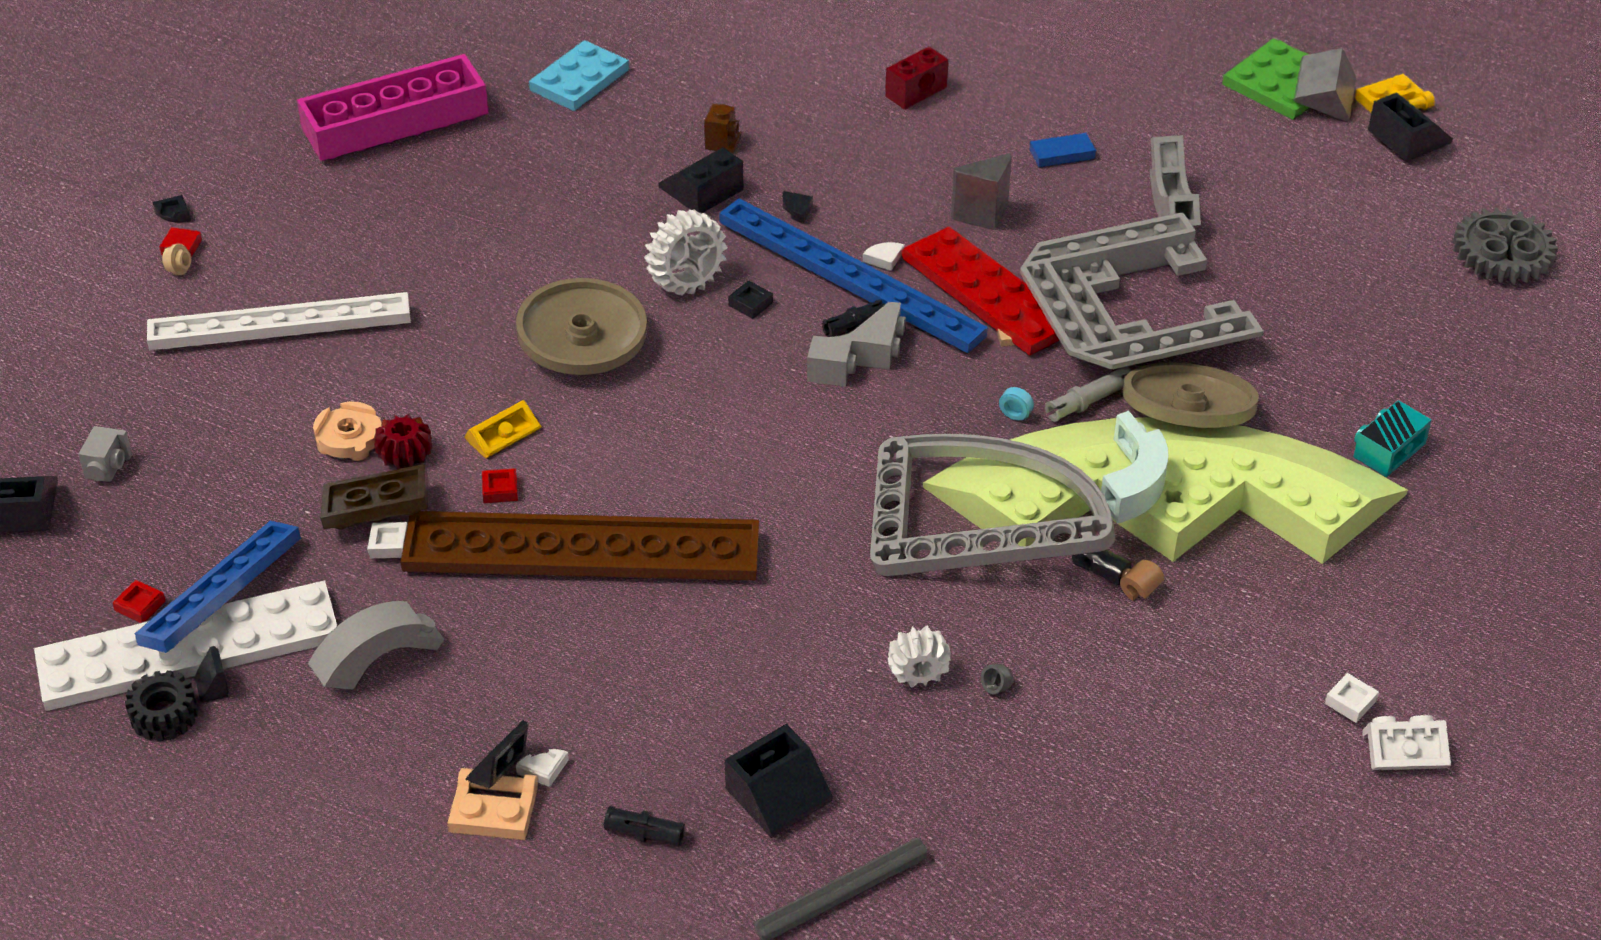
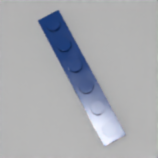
M270 520L134 634L137 645L159 652H169L301 539L299 527Z

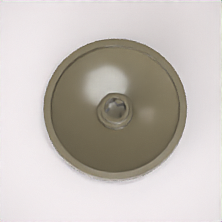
M592 278L564 279L537 289L524 300L516 318L517 339L525 354L534 362L547 369L573 375L597 374L622 366L640 351L646 339L647 317L640 301L632 293L619 285Z
M1154 363L1137 367L1126 375L1123 387L1125 401L1137 411L1167 423L1199 428H1221L1247 422L1256 414L1259 399L1256 389L1244 379L1220 369L1190 363Z

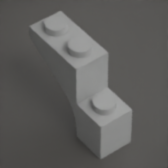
M887 303L854 331L846 335L836 337L813 336L807 356V382L846 387L848 375L855 373L856 365L890 370L892 358L898 357L900 352L901 338L897 337L903 336L905 331L906 317L900 316L901 303Z

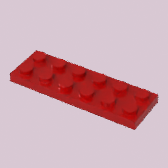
M950 226L903 248L902 259L998 331L999 329L1012 338V343L1029 356L1059 341L1058 336L1027 284Z

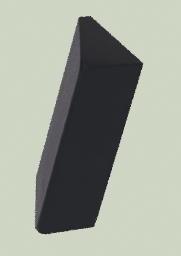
M522 720L469 773L466 780L488 789L493 787L525 754L528 722Z

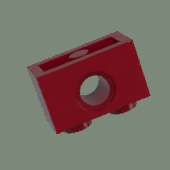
M928 46L887 67L885 97L905 110L947 88L949 59Z

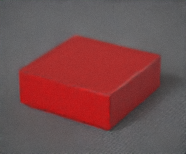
M171 227L159 246L161 255H163L166 248L171 247L173 244H183L192 257L202 241L201 232Z
M516 468L482 471L483 503L518 501Z
M135 580L112 603L116 612L139 623H144L166 599L164 592Z

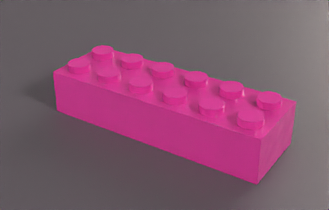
M465 54L297 99L301 128L320 161L334 159L344 154L362 151L369 147L391 143L397 139L419 135L422 132L447 127L454 123L472 120L489 114L486 85Z

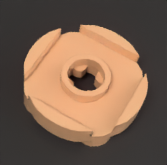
M361 402L340 403L341 408L331 412L330 407L323 410L317 416L313 425L318 451L322 454L338 458H350L354 461L367 458L369 451L375 448V429L382 426L381 419L376 416V411L371 406ZM349 428H354V430H352V431L343 432V431H347Z

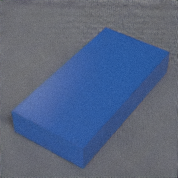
M1087 133L1030 141L1029 150L1038 167L1095 159L1096 149Z

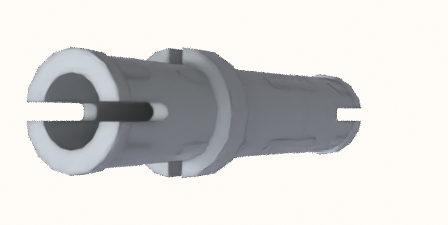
M1127 366L1121 367L1082 387H1072L1067 391V394L1048 401L1045 404L1046 413L1058 409L1055 413L1048 416L1049 419L1056 422L1073 412L1081 413L1088 408V405L1123 389L1125 378L1123 379L1122 377L1129 373L1131 369Z

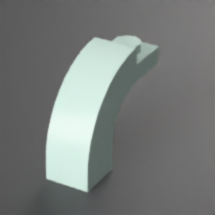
M1129 411L1117 415L1114 441L1132 464L1122 470L1104 475L1101 488L1111 515L1117 524L1145 513L1157 502L1164 488L1168 464V446L1161 431L1156 429L1146 432L1144 425L1137 422Z

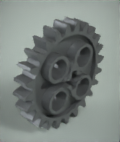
M1495 207L1493 213L1483 208L1481 215L1473 211L1470 218L1464 216L1462 223L1457 224L1452 243L1454 244L1453 251L1458 253L1457 259L1466 260L1464 267H1476L1474 274L1485 272L1487 273L1486 279L1488 280L1494 275L1498 277L1500 283L1504 281V278H1509L1515 284L1517 278H1521L1526 283L1530 276L1539 279L1540 273H1548L1549 267H1553L1558 247L1555 246L1557 238L1551 237L1552 230H1544V222L1535 224L1534 216L1526 219L1523 217L1524 212L1522 211L1514 215L1510 208L1505 213H1501Z

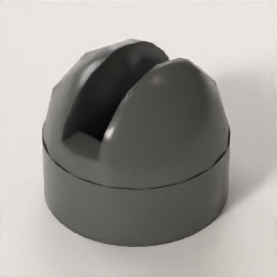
M1002 664L987 665L981 673V684L984 690L990 694L1003 693L1012 686L1013 673L1007 666Z

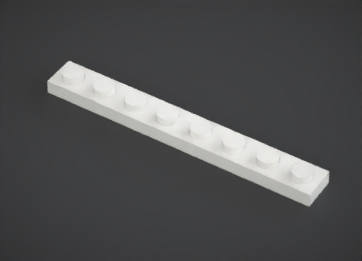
M408 292L147 319V343L150 351L411 323Z

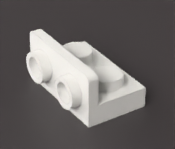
M1419 715L1411 717L1410 721L1396 722L1393 716H1382L1373 718V722H1370L1362 730L1363 738H1368L1372 770L1448 768L1451 765L1446 720L1433 721V716Z

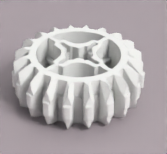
M689 209L688 212L678 210L676 217L667 214V223L657 222L658 232L650 233L653 241L652 243L645 244L647 250L650 251L649 254L644 256L646 262L649 263L646 269L653 275V281L662 286L666 291L683 295L685 292L694 295L696 287L705 290V282H714L712 275L715 272H722L718 265L720 262L727 260L721 254L728 248L726 243L723 242L726 236L719 230V224L710 219V216L705 213ZM699 231V234L696 236H687L688 233ZM685 268V271L679 273H672V271L676 269L681 270Z

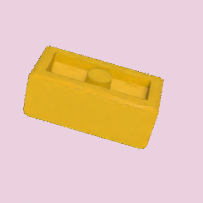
M522 400L470 428L464 437L471 446L487 459L538 431L542 426L525 400Z

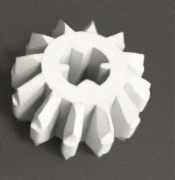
M912 626L909 633L898 632L897 640L890 642L888 653L889 668L892 669V673L899 683L907 682L911 688L917 683H923L926 687L928 681H940L941 674L949 672L951 652L940 631L932 632L928 626H925L921 631H917Z

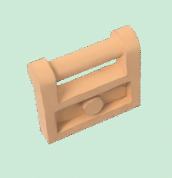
M461 768L458 776V786L447 822L449 832L525 840L537 794L538 776L525 774L524 778L502 776L493 787L488 789L468 782L466 777L473 769ZM472 788L522 794L521 798L471 794Z

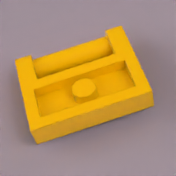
M1405 74L1358 88L1355 94V99L1370 113L1372 112L1374 101L1396 92L1417 109L1426 110L1435 105L1434 95L1430 91L1424 92Z

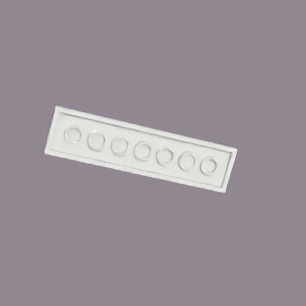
M325 580L226 603L167 653L137 645L134 633L147 622L34 648L42 702L45 711H50L125 693L128 690L133 691L131 685L135 681L142 684L141 677L147 674L149 679L154 678L155 671H160L161 676H165L168 670L173 671L174 677L178 673L184 675L185 678L195 676L208 649L212 646H216L219 650L223 669L318 647L325 637L337 627Z

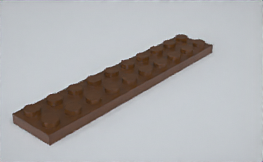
M420 511L415 515H409L400 562L402 572L757 581L759 520Z

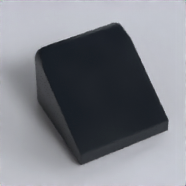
M216 646L208 649L195 674L201 702L228 697L227 694H229L219 650Z

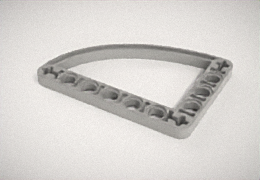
M922 434L893 437L884 441L879 447L870 557L876 572L882 576L1100 552L1111 547L1115 541L1112 515L1105 496L1099 487L1080 468L1047 450L1003 438L966 434ZM895 453L897 462H893L891 459L894 457ZM970 457L997 460L1036 470L1072 489L1084 500L1094 516L907 538L912 458ZM891 476H902L896 483H885ZM891 501L900 502L894 509H883ZM889 527L898 528L893 535H881ZM1058 534H1071V537L1064 542L1053 541ZM1024 538H1035L1034 543L1029 546L1022 547L1018 545L1020 540ZM989 542H1000L998 548L994 550H983V547ZM954 546H965V549L960 554H948V551ZM920 550L931 551L925 558H913Z

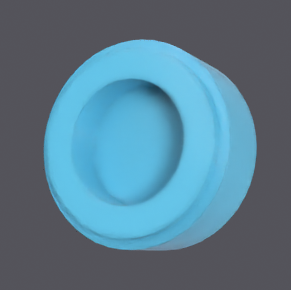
M1010 387L1005 390L999 399V406L1007 417L1020 421L1029 416L1034 408V401L1025 390L1018 387Z

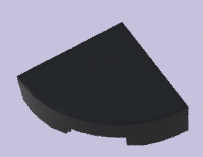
M783 191V209L791 214L793 220L805 223L813 205V196Z
M183 195L152 202L156 215L165 221L174 223L191 221Z

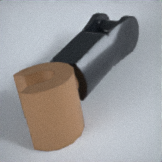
M1107 549L1100 552L1072 555L1073 564L1093 571L1116 585H1121L1125 595L1132 601L1139 595L1146 599L1164 581L1162 570L1152 561L1141 560L1131 569L1132 562Z

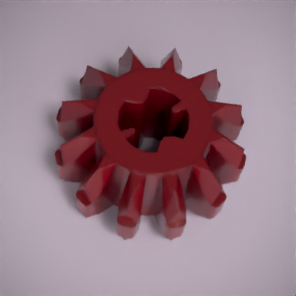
M408 413L404 417L399 418L394 414L393 420H382V426L375 429V452L378 454V458L384 461L385 466L394 464L397 469H400L403 465L412 467L414 462L424 463L425 457L431 454V430L428 424H424L421 417L412 419Z

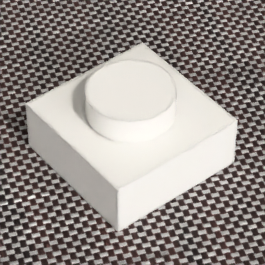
M407 522L372 523L367 548L369 557L401 558Z
M1347 673L1328 692L1325 704L1357 723L1376 703L1379 692Z

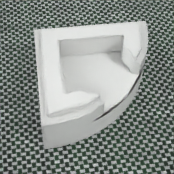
M895 242L876 244L863 253V262L891 271L902 256L904 244Z
M549 749V753H542L533 757L531 755L525 756L517 763L516 773L523 777L525 774L537 775L538 783L550 787L568 762V752L559 749Z

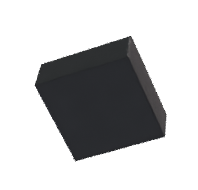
M750 280L728 296V306L752 319L773 303V293Z

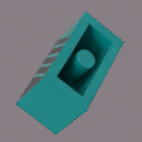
M1398 400L1388 409H1382L1375 420L1368 426L1363 425L1357 431L1354 438L1356 447L1353 457L1383 476L1388 477L1426 444L1432 419Z

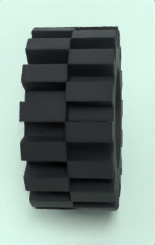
M167 670L165 676H161L160 671H155L154 678L149 679L146 674L141 677L142 684L135 681L131 685L133 691H127L125 706L132 729L134 728L135 733L138 736L143 734L144 739L149 741L155 735L157 742L164 741V735H169L170 740L177 738L175 733L177 731L185 734L188 731L187 725L193 726L196 722L195 717H198V705L192 684L189 679L185 680L184 675L178 673L174 677L173 671ZM159 702H175L172 706L163 710H149Z

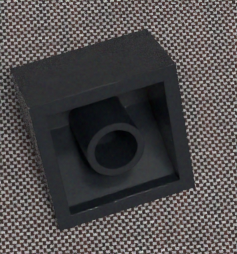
M722 147L658 182V187L688 209L704 213L744 190L743 160Z

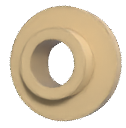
M173 244L164 250L162 257L163 266L166 271L172 272L174 275H184L191 265V255L183 244Z

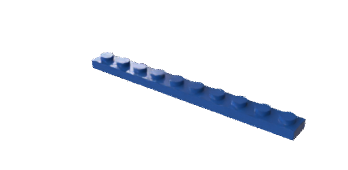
M740 198L719 213V223L871 303L879 299L885 305L889 302L901 303L900 316L906 317L907 322L966 353L972 351L987 337V326Z

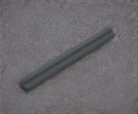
M914 838L761 917L754 922L756 935L760 940H772L927 858L925 844H923L921 839Z

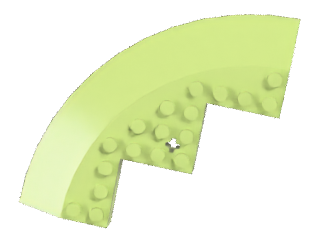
M1138 417L1135 419L1144 425L1146 432L1159 429L1166 440L1168 464L1165 483L1160 498L1149 510L1133 519L1119 523V525L1174 562L1233 514L1241 510L1323 564L1405 497L1408 490L1370 468L1329 450L1287 436L1240 425L1221 428H1199L1167 423L1152 417ZM1116 418L1071 423L1010 439L1047 450L1066 459L1086 473L1100 490L1104 475L1122 470L1132 464L1114 441ZM966 457L923 482L924 489L980 529L1078 518L1090 510L1080 496L1060 481L1039 471L997 460ZM1024 538L1020 540L1018 545L1022 547L1029 546L1034 543L1035 538Z

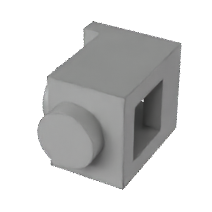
M93 427L78 454L85 479L111 482L117 470L122 468L124 459H131L132 451L126 430Z

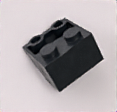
M1397 92L1373 102L1368 131L1405 161L1452 143L1453 138Z
M57 476L0 478V533L49 530L58 484Z
M787 723L724 759L725 789L770 838L833 801V795L810 747Z

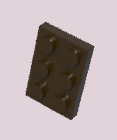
M425 464L323 484L320 515L323 529H345L356 523L366 521L380 522L387 517L401 514L407 516L415 515L421 510L428 509V473Z

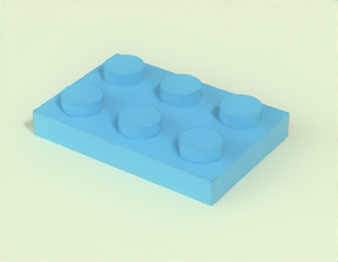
M584 40L529 81L530 91L575 111L629 70V60Z

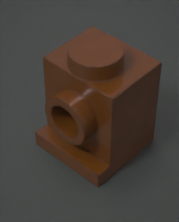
M712 103L704 120L706 150L717 151L724 147L734 154L741 139V132H739L740 122L735 119V107Z

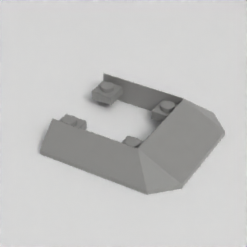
M1183 212L1038 242L1020 268L1021 276L1068 355L1109 369H1117L1260 337L1264 333L1251 311L1242 312L1235 300L1205 306L1203 316L1206 320L1153 331L1146 319L1117 326L1114 324L1096 293L1119 289V275L1170 265L1177 276L1206 270L1207 259L1194 241L1196 231Z

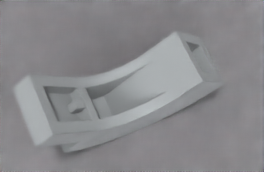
M1183 135L1150 138L1152 155L1150 180L1158 217L1183 212L1192 226L1201 225L1199 194H1192L1187 183Z
M407 601L385 602L368 607L340 623L320 643L308 664L324 687L354 690L368 666L384 653L401 647L438 650L444 638L435 627V622L425 614H416Z

